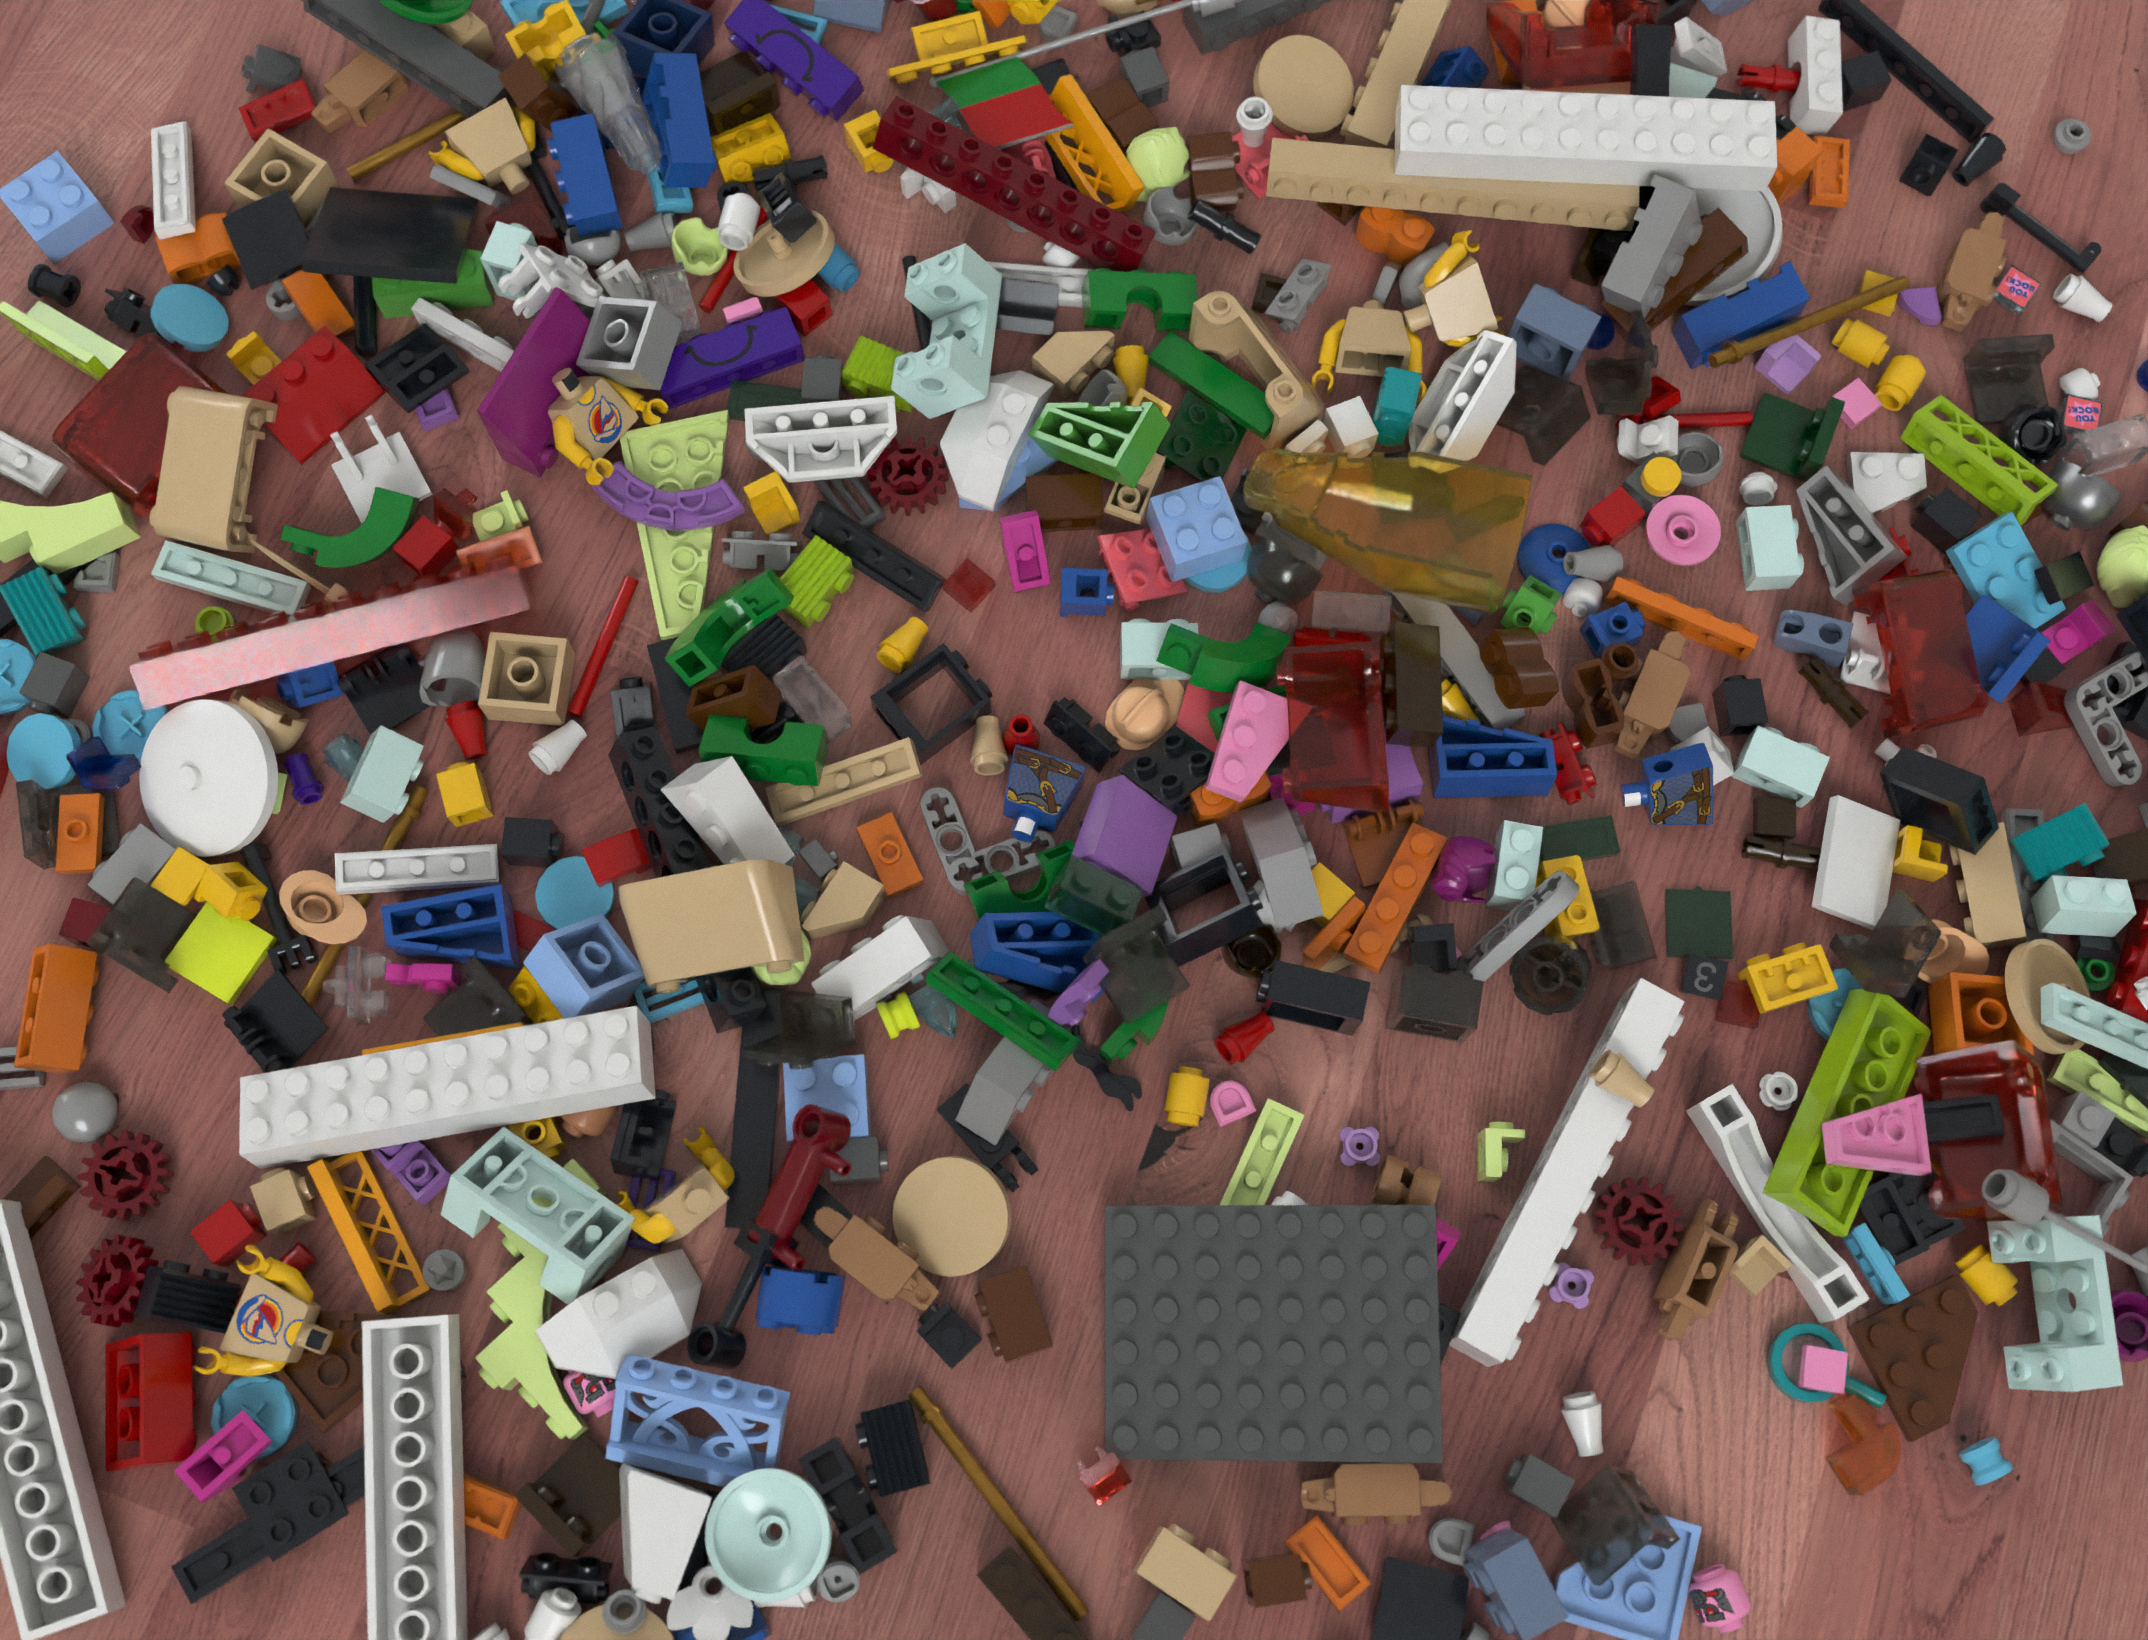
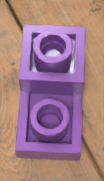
M1100 959L1085 968L1059 996L1051 1007L1048 1014L1049 1019L1060 1026L1066 1024L1068 1027H1072L1085 1017L1087 1011L1084 1008L1101 990V986L1098 983L1109 972Z
M422 1141L370 1149L385 1168L397 1177L422 1206H425L449 1184L452 1174Z

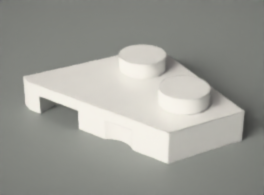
M1850 452L1846 457L1848 485L1872 514L1880 510L1883 512L1892 508L1902 500L1907 501L1916 497L1927 488L1924 454Z

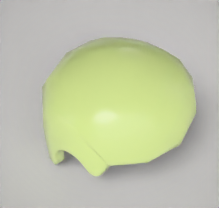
M700 218L681 221L673 229L671 244L672 253L678 266L686 272L698 276H709L719 271L727 261L728 248L719 241L718 227L710 229L703 224Z

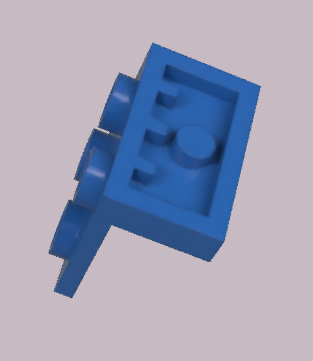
M1982 595L1939 648L1936 656L2001 703L2051 640L1988 596Z

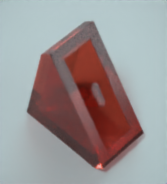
M532 193L486 216L484 224L489 236L493 231L496 221L509 225L511 223H518L532 231L537 246H545L555 254L562 255L563 253L557 232Z
M2036 681L2027 685L2008 701L2019 737L2074 726L2064 705L2066 689Z

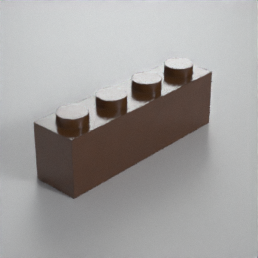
M1719 208L1709 215L1704 214L1700 216L1703 230L1699 240L1695 245H1689L1683 255L1684 260L1681 269L1675 277L1670 276L1664 286L1662 300L1656 308L1651 307L1645 319L1606 302L1604 297L1601 302L1604 318L1631 347L1748 253L1747 236Z

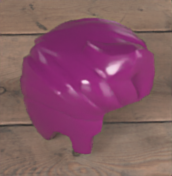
M1454 836L1450 838L1442 849L1435 874L1432 875L1434 891L1442 900L1448 902L1485 903L1486 900L1484 898L1472 895L1483 891L1488 885L1489 869L1495 863L1493 853L1496 849L1494 846L1471 836Z
M2125 1289L2111 1291L2119 1359L2125 1362H2139L2147 1359L2148 1296Z

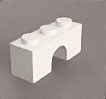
M1806 15L1788 39V69L1801 70L1798 89L1789 101L1790 119L1805 134L1825 136L1843 114L1840 20Z

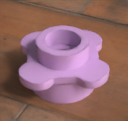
M1369 1126L1366 1129L1356 1130L1351 1127H1345L1341 1130L1339 1138L1343 1142V1153L1340 1156V1160L1345 1166L1352 1167L1355 1163H1365L1372 1167L1380 1161V1154L1377 1152L1379 1133L1374 1127ZM1361 1143L1363 1150H1358L1356 1144Z
M1559 1263L1554 1286L1549 1289L1551 1300L1556 1303L1561 1301L1572 1303L1577 1309L1586 1307L1589 1303L1587 1295L1594 1281L1592 1272L1588 1269L1570 1268L1567 1263ZM1569 1282H1573L1575 1284V1288L1573 1290L1568 1288Z

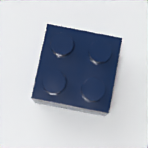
M639 0L613 32L617 65L648 77L654 53L696 54L699 66L715 46L712 13L682 0Z

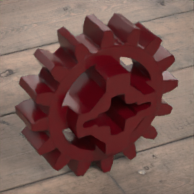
M905 435L904 443H898L897 439L893 437L891 447L885 448L880 457L871 466L873 469L867 471L868 481L872 482L869 484L871 495L878 494L877 500L880 506L889 502L890 511L893 514L898 511L899 507L904 508L906 516H910L912 508L917 507L921 514L925 513V503L928 502L936 506L938 504L936 493L942 495L946 493V485L943 482L949 481L948 470L944 469L946 467L944 456L937 457L938 447L935 444L926 448L924 437H921L917 443L911 442L910 435ZM887 467L889 469L890 475L887 477L888 481L885 483L883 480V475ZM929 468L933 472L930 483L927 482L926 477Z
M122 1130L120 1140L115 1135L107 1134V1145L103 1147L94 1143L91 1146L96 1154L94 1158H83L81 1161L89 1166L88 1172L78 1174V1179L88 1182V1186L83 1188L80 1194L88 1198L94 1197L88 1207L96 1211L102 1209V1216L113 1219L117 1215L118 1219L130 1221L132 1211L137 1216L145 1217L147 1216L146 1205L150 1204L159 1207L161 1203L156 1197L158 1193H169L171 1190L163 1182L165 1178L174 1176L173 1171L164 1169V1165L170 1162L172 1158L168 1154L159 1153L164 1145L156 1140L150 1142V1136L145 1133L139 1132L135 1137L133 1132ZM120 1152L118 1156L112 1158L115 1154ZM148 1162L150 1163L151 1175L147 1167ZM115 1171L131 1172L130 1175L138 1179L136 1181L131 1179L125 1180L121 1175L115 1174ZM102 1179H103L104 1184H105L104 1189H103V1186H102ZM143 1191L136 1198L132 1199L133 1195Z
M1626 1177L1622 1180V1188L1616 1183L1611 1184L1607 1187L1611 1197L1602 1194L1597 1198V1201L1604 1208L1592 1212L1594 1218L1601 1220V1225L1594 1228L1593 1232L1596 1234L1604 1233L1606 1238L1602 1241L1600 1247L1603 1249L1612 1246L1615 1249L1612 1255L1614 1260L1627 1255L1628 1266L1637 1265L1639 1257H1641L1645 1266L1654 1264V1255L1660 1260L1667 1258L1669 1255L1665 1246L1672 1249L1677 1247L1679 1242L1672 1235L1684 1231V1227L1675 1223L1674 1218L1683 1214L1682 1209H1672L1670 1206L1676 1198L1675 1195L1671 1194L1666 1197L1661 1195L1663 1190L1662 1183L1649 1188L1648 1177L1640 1178L1636 1186L1631 1177ZM1644 1197L1651 1200L1658 1209L1646 1203ZM1622 1199V1202H1620L1622 1210L1617 1218L1612 1219L1614 1208L1618 1201ZM1634 1216L1636 1218L1652 1219L1641 1227L1639 1225L1623 1224ZM1663 1224L1662 1233L1654 1244L1653 1242L1656 1241L1654 1232L1659 1225ZM1617 1234H1621L1630 1240L1631 1246L1623 1242Z
M117 1234L113 1240L106 1238L102 1240V1250L93 1248L90 1250L92 1261L90 1264L82 1263L81 1265L85 1274L84 1278L77 1280L76 1285L82 1286L83 1292L76 1297V1300L86 1303L81 1313L82 1315L91 1316V1323L119 1328L122 1322L128 1324L134 1322V1312L136 1311L148 1266L157 1267L159 1265L158 1260L149 1259L154 1249L153 1247L145 1246V1240Z

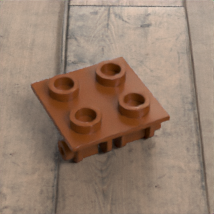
M1408 799L1401 806L1391 808L1390 805H1387L1382 811L1377 808L1371 814L1360 817L1352 815L1350 819L1341 821L1363 888L1381 883L1412 822L1424 827L1420 817L1424 815V809L1420 801L1413 802L1412 799Z

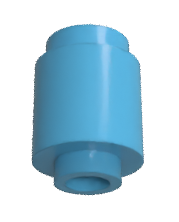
M835 242L829 260L817 275L832 289L837 288L840 292H845L856 283L861 271L857 268V262Z

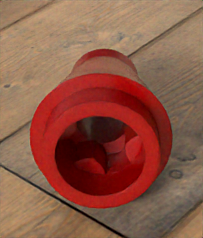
M465 701L448 707L446 709L448 717L445 719V722L461 748L465 760H474L486 756L488 752L485 743L483 711L481 708H478L476 701Z
M1023 714L1014 716L1002 735L1005 749L1011 755H1013L1016 744L1037 750L1040 744V734L1037 728L1032 724L1031 719Z
M1260 1011L1250 1018L1220 1029L1219 1035L1214 1038L1215 1047L1227 1063L1231 1065L1237 1061L1243 1063L1259 1044L1275 1030L1274 1024L1266 1013Z

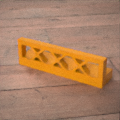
M1072 74L1060 77L1052 94H1048L1057 110L1071 121L1074 127L1045 135L1046 140L1081 193L1102 203L1096 194L1097 190L1110 195L1114 203L1106 206L1119 213L1131 210L1144 190V184ZM1060 134L1072 138L1077 144V149L1064 144ZM1081 162L1092 167L1095 177L1083 173L1078 163Z
M364 1151L345 1154L332 1162L321 1159L307 1167L377 1312L391 1314L433 1290L423 1278V1269ZM355 1161H358L363 1171L357 1189L344 1186L337 1172ZM367 1184H369L373 1193L365 1192ZM347 1192L355 1194L353 1202ZM363 1196L377 1200L380 1206L375 1225L361 1221L357 1213ZM385 1218L391 1229L382 1227ZM364 1227L373 1229L370 1238ZM380 1231L395 1236L398 1245L393 1260L379 1257L375 1250ZM402 1254L404 1255L408 1265L400 1263ZM382 1263L390 1265L388 1274ZM398 1267L412 1271L419 1285L398 1297L392 1285Z

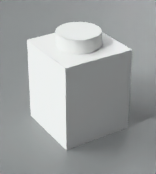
M1360 396L1329 407L1325 411L1323 424L1329 429L1327 436L1340 462L1350 458L1352 460H1359L1372 452L1379 433Z

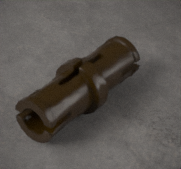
M1818 656L1814 657L1809 664H1806L1798 671L1822 696L1820 701L1824 705L1829 703L1850 728L1869 713L1846 689L1848 684L1843 679L1839 681L1819 660Z
M1746 834L1742 847H1747V849L1742 850V858L1775 863L1777 868L1785 869L1787 866L1814 870L1815 872L1818 871L1821 848L1792 843L1791 839L1784 837L1779 841Z

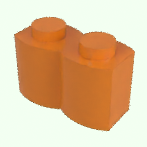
M1365 206L1359 215L1355 238L1368 250L1386 254L1390 261L1402 264L1404 269L1416 256L1430 249L1435 229L1424 218L1415 214L1404 213L1402 209Z
M207 213L201 216L200 219L195 221L196 232L161 240L158 236H155L167 272L175 284L190 285L197 283L211 274H216L226 264H229L233 269L241 266L222 221L227 216L226 213Z
M1264 772L1241 803L1204 789L1205 782L1190 793L1191 802L1193 803L1190 813L1197 828L1214 823L1217 825L1221 824L1232 813H1239V810L1264 803L1271 788L1269 778L1266 772Z

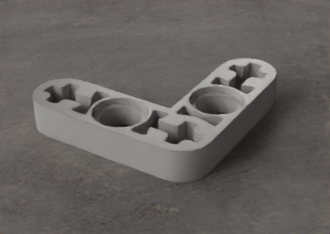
M2139 651L2125 655L2071 687L2064 697L2066 711L2100 776L2106 784L2112 787L2133 784L2139 780L2142 773L2141 762L2112 708L2148 686V664ZM2143 664L2144 669L2141 670V674L2132 676L2129 671L2135 670ZM2110 675L2118 680L2119 691L2117 694H2113L2108 688L2107 679ZM2094 693L2098 698L2090 700L2084 707L2082 701L2086 698L2085 696ZM2100 725L2105 727L2109 734V740L2106 745L2102 744L2097 737V729ZM2116 750V753L2108 755V751ZM2122 764L2124 769L2121 770L2119 774L2118 768H2120Z
M936 787L926 791L922 796L920 805L923 819L948 883L957 894L967 896L963 886L965 884L964 881L955 880L959 877V870L961 868H966L968 873L980 870L978 861L984 860L986 873H992L995 870L991 866V859L999 853H1005L1013 860V866L1010 870L1002 872L1007 881L1040 869L1035 856L1036 853L1025 855L1024 862L1026 864L1020 866L1018 853L1014 849L1020 846L1021 854L1032 849V842H1022L1016 838H1011L975 852L951 792L944 788ZM937 798L941 803H948L944 806V813L948 823L943 825L940 824V819L935 810L928 811L932 807V800ZM1042 830L1036 831L1033 841H1038L1041 846L1048 845L1044 851L1055 847V841L1049 833ZM948 832L958 833L963 838L961 847L954 851L944 849L940 843L943 835ZM983 873L974 874L972 880L982 877Z

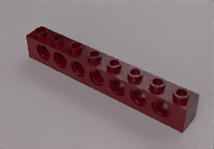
M895 96L880 119L873 145L874 150L1100 268L1130 272L1139 269L1144 261L1156 233L1152 229L898 96Z

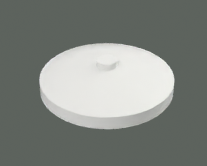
M1768 187L1765 191L1691 188L1696 193L1700 216L1704 214L1709 215L1719 208L1747 236L1748 253L1685 303V305L1701 306L1723 294L1726 295L1727 299L1748 290L1747 282L1757 277L1761 282L1771 270L1780 251L1783 231L1780 208Z
M201 699L185 702L165 714L155 725L146 741L139 772L141 798L151 824L158 834L172 847L177 849L179 846L192 855L200 857L232 854L250 844L261 833L273 811L278 790V767L273 746L260 723L239 706L222 700Z

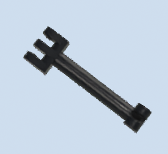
M536 132V146L530 153L532 163L526 169L551 218L549 222L556 237L565 241L566 230L575 227V225H568L565 213L538 159L547 156Z
M1999 183L1980 203V208L1984 213L1998 212L2002 217L2005 215L2081 273H2084L2101 253V246L2097 242L2089 243L2081 252L2076 250L2015 203L2021 195L2005 183Z
M253 843L243 847L241 854L245 865L268 888L262 902L279 942V946L267 950L275 972L281 970L283 974L287 973L286 965L282 959L284 957L288 958L293 970L301 968L302 963L298 952L301 950L309 964L316 962L317 956L309 937L303 935L296 939L294 938L285 912L280 905L278 894L264 862L271 858L267 845L264 843Z

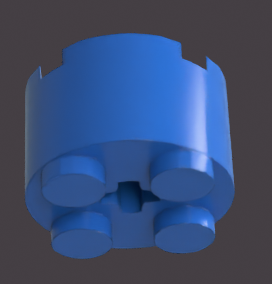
M763 1266L756 1309V1317H758L757 1326L771 1329H782V1327L796 1328L798 1333L821 1335V1333L834 1334L835 1327L839 1325L845 1276L810 1269L794 1271L792 1269L782 1270L778 1266Z

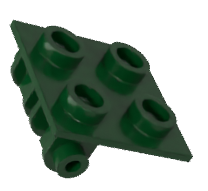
M1187 390L1175 413L1171 426L1156 453L1166 457L1164 469L1170 470L1172 466L1176 465L1199 482L1219 476L1223 480L1246 429Z

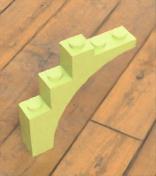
M113 492L84 502L55 507L23 506L0 500V561L3 563H7L30 552L32 558L40 567L45 566L53 573L59 574L141 538L130 506Z
M572 1158L563 1167L603 1196L607 1193L575 1159ZM545 1197L532 1198V1201L537 1206L550 1207L553 1205ZM501 1223L498 1228L505 1235L501 1240L502 1244L514 1257L518 1258L521 1255L524 1257L486 1291L494 1300L489 1305L493 1312L504 1323H507L510 1319L513 1323L475 1357L482 1366L478 1373L493 1389L500 1386L502 1389L512 1390L520 1382L522 1386L518 1389V1392L533 1408L540 1405L550 1416L545 1420L548 1427L560 1439L567 1436L569 1439L577 1440L590 1427L576 1411L563 1386L558 1369L553 1365L535 1333L537 1328L551 1319L553 1294L539 1285L548 1256Z

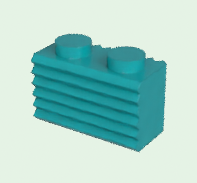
M1395 367L1385 369L1372 414V421L1379 433L1376 440L1379 444L1385 446L1404 444L1414 416L1422 380L1420 373Z
M38 567L27 574H23L21 577L15 578L13 581L0 585V592L37 657L40 652L53 656L86 639L81 629L87 627L86 623L75 606L70 609L68 608L67 603L63 599V595L67 594L68 591L57 573L50 575L43 567Z
M2083 803L2010 840L2009 845L2030 881L2034 884L2040 880L2045 883L2051 875L2067 876L2068 874L2064 868L2078 861L2082 867H2086L2105 857L2102 850L2107 848L2110 843L2086 803Z

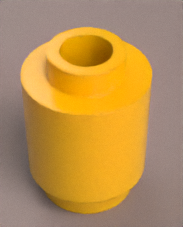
M1849 318L1844 321L1831 343L1838 347L1837 352L1867 369L1872 363L1879 366L1891 347L1885 343L1888 339L1887 335L1859 319L1854 322Z
M1908 354L1892 358L1875 387V396L1883 404V408L1898 411L1903 406L1909 404L1926 375L1922 362L1917 357Z
M1179 1066L1178 1073H1170L1164 1111L1168 1112L1167 1122L1198 1127L1199 1118H1204L1210 1079L1202 1077L1203 1070Z
M1981 1243L1955 1262L1956 1266L1961 1270L1959 1275L1985 1305L1994 1301L1999 1307L2018 1292L2013 1287L2019 1281L2004 1263H1992L1991 1250L1987 1251Z

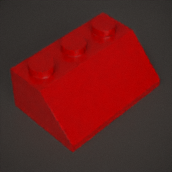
M324 325L241 396L278 404L275 423L265 422L262 427L302 465L332 439L330 434L336 431L338 433L341 432L382 397L385 391L355 355Z
M192 1332L147 1333L105 1344V1472L182 1463L193 1454L197 1444V1435L193 1428L192 1410L196 1403V1390L192 1385V1366L196 1359V1350L192 1343Z

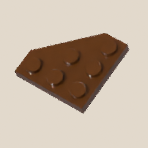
M1958 1275L1950 1276L1898 1303L1847 1326L1881 1393L1886 1395L1885 1401L1907 1442L1915 1441L1949 1424L1978 1315V1311Z
M320 1311L315 1325L333 1331V1338L327 1351L320 1355L304 1349L298 1362L286 1363L280 1371L274 1372L322 1433L329 1432L363 1402L362 1321L402 1318L401 1316Z

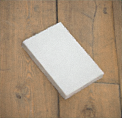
M1840 795L1830 797L1812 901L1813 908L1873 931L1884 928L1900 819Z

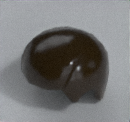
M1263 924L1264 926L1222 946L1221 952L1224 962L1232 971L1247 978H1261L1264 970L1271 971L1275 960L1280 961L1282 944L1272 925Z

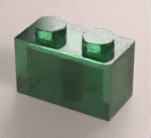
M1072 855L1055 876L1044 908L1115 942L1132 923L1144 890Z

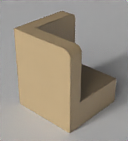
M1762 1234L1748 1239L1738 1250L1729 1276L1750 1297H1754L1778 1273L1787 1271L1792 1266V1263Z

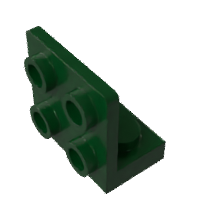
M1764 393L1760 398L1741 449L1740 457L1798 480L1808 481L1819 471L1824 463L1845 401L1831 397L1823 409L1817 407L1813 411L1769 393Z

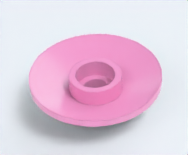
M1673 495L1664 498L1652 508L1646 520L1645 531L1649 545L1659 557L1675 565L1690 566L1705 561L1714 553L1720 542L1721 526L1717 515L1708 504L1693 496ZM1674 532H1682L1685 535V540L1676 537Z

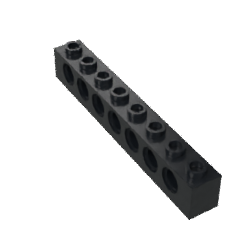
M656 727L620 733L608 755L656 878L710 868L711 865L698 833L660 790L676 777ZM751 967L695 977L717 1033L754 1022L766 1007Z

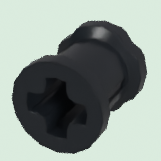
M45 264L35 266L28 278V290L32 295L37 297L47 296L55 299L60 306L65 308L74 305L80 295L81 284L79 278L71 274L64 276L53 272Z

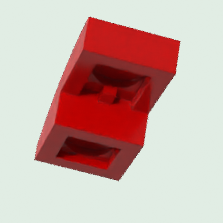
M637 828L612 836L581 850L599 888L634 871L639 875L652 868Z

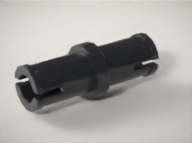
M823 155L794 162L791 159H785L783 164L752 168V176L756 178L753 179L757 192L782 171L788 175L795 187H797V183L827 179L828 173L824 171V168H827Z
M1200 198L1195 201L1187 217L1190 221L1192 220L1213 232L1214 238L1222 241L1225 239L1247 254H1251L1261 238V234L1234 220L1235 216L1229 212L1224 214L1203 202Z

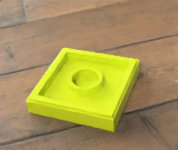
M206 902L163 962V965L232 1006L267 957V950L273 948L278 940L253 923L243 921L240 917L226 919L218 914L210 903Z

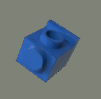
M1062 568L1060 617H1068V614L1105 616L1106 605H1114V583H1107V569ZM1089 593L1093 597H1081V595Z
M1625 601L1596 615H1589L1579 630L1594 657L1601 659L1604 649L1610 644L1626 643L1631 646L1636 645L1644 634L1642 629L1645 628V622L1640 611L1637 608L1630 609ZM1616 621L1620 629L1614 627L1613 622Z

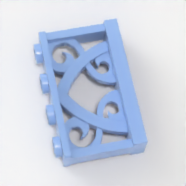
M631 1354L626 1356L615 1379L616 1389L610 1440L607 1444L605 1459L725 1487L738 1476L753 1470L779 1468L787 1408L790 1400L789 1392L770 1386L733 1379L728 1376H720L685 1366L652 1360L648 1357ZM633 1392L643 1394V1400L649 1407L641 1404L635 1398ZM700 1407L707 1411L725 1431L713 1433L706 1439L691 1436L671 1416L690 1408ZM629 1410L643 1418L641 1423L628 1421ZM757 1421L769 1424L762 1431H747L753 1428ZM768 1441L766 1453L755 1451L753 1444Z

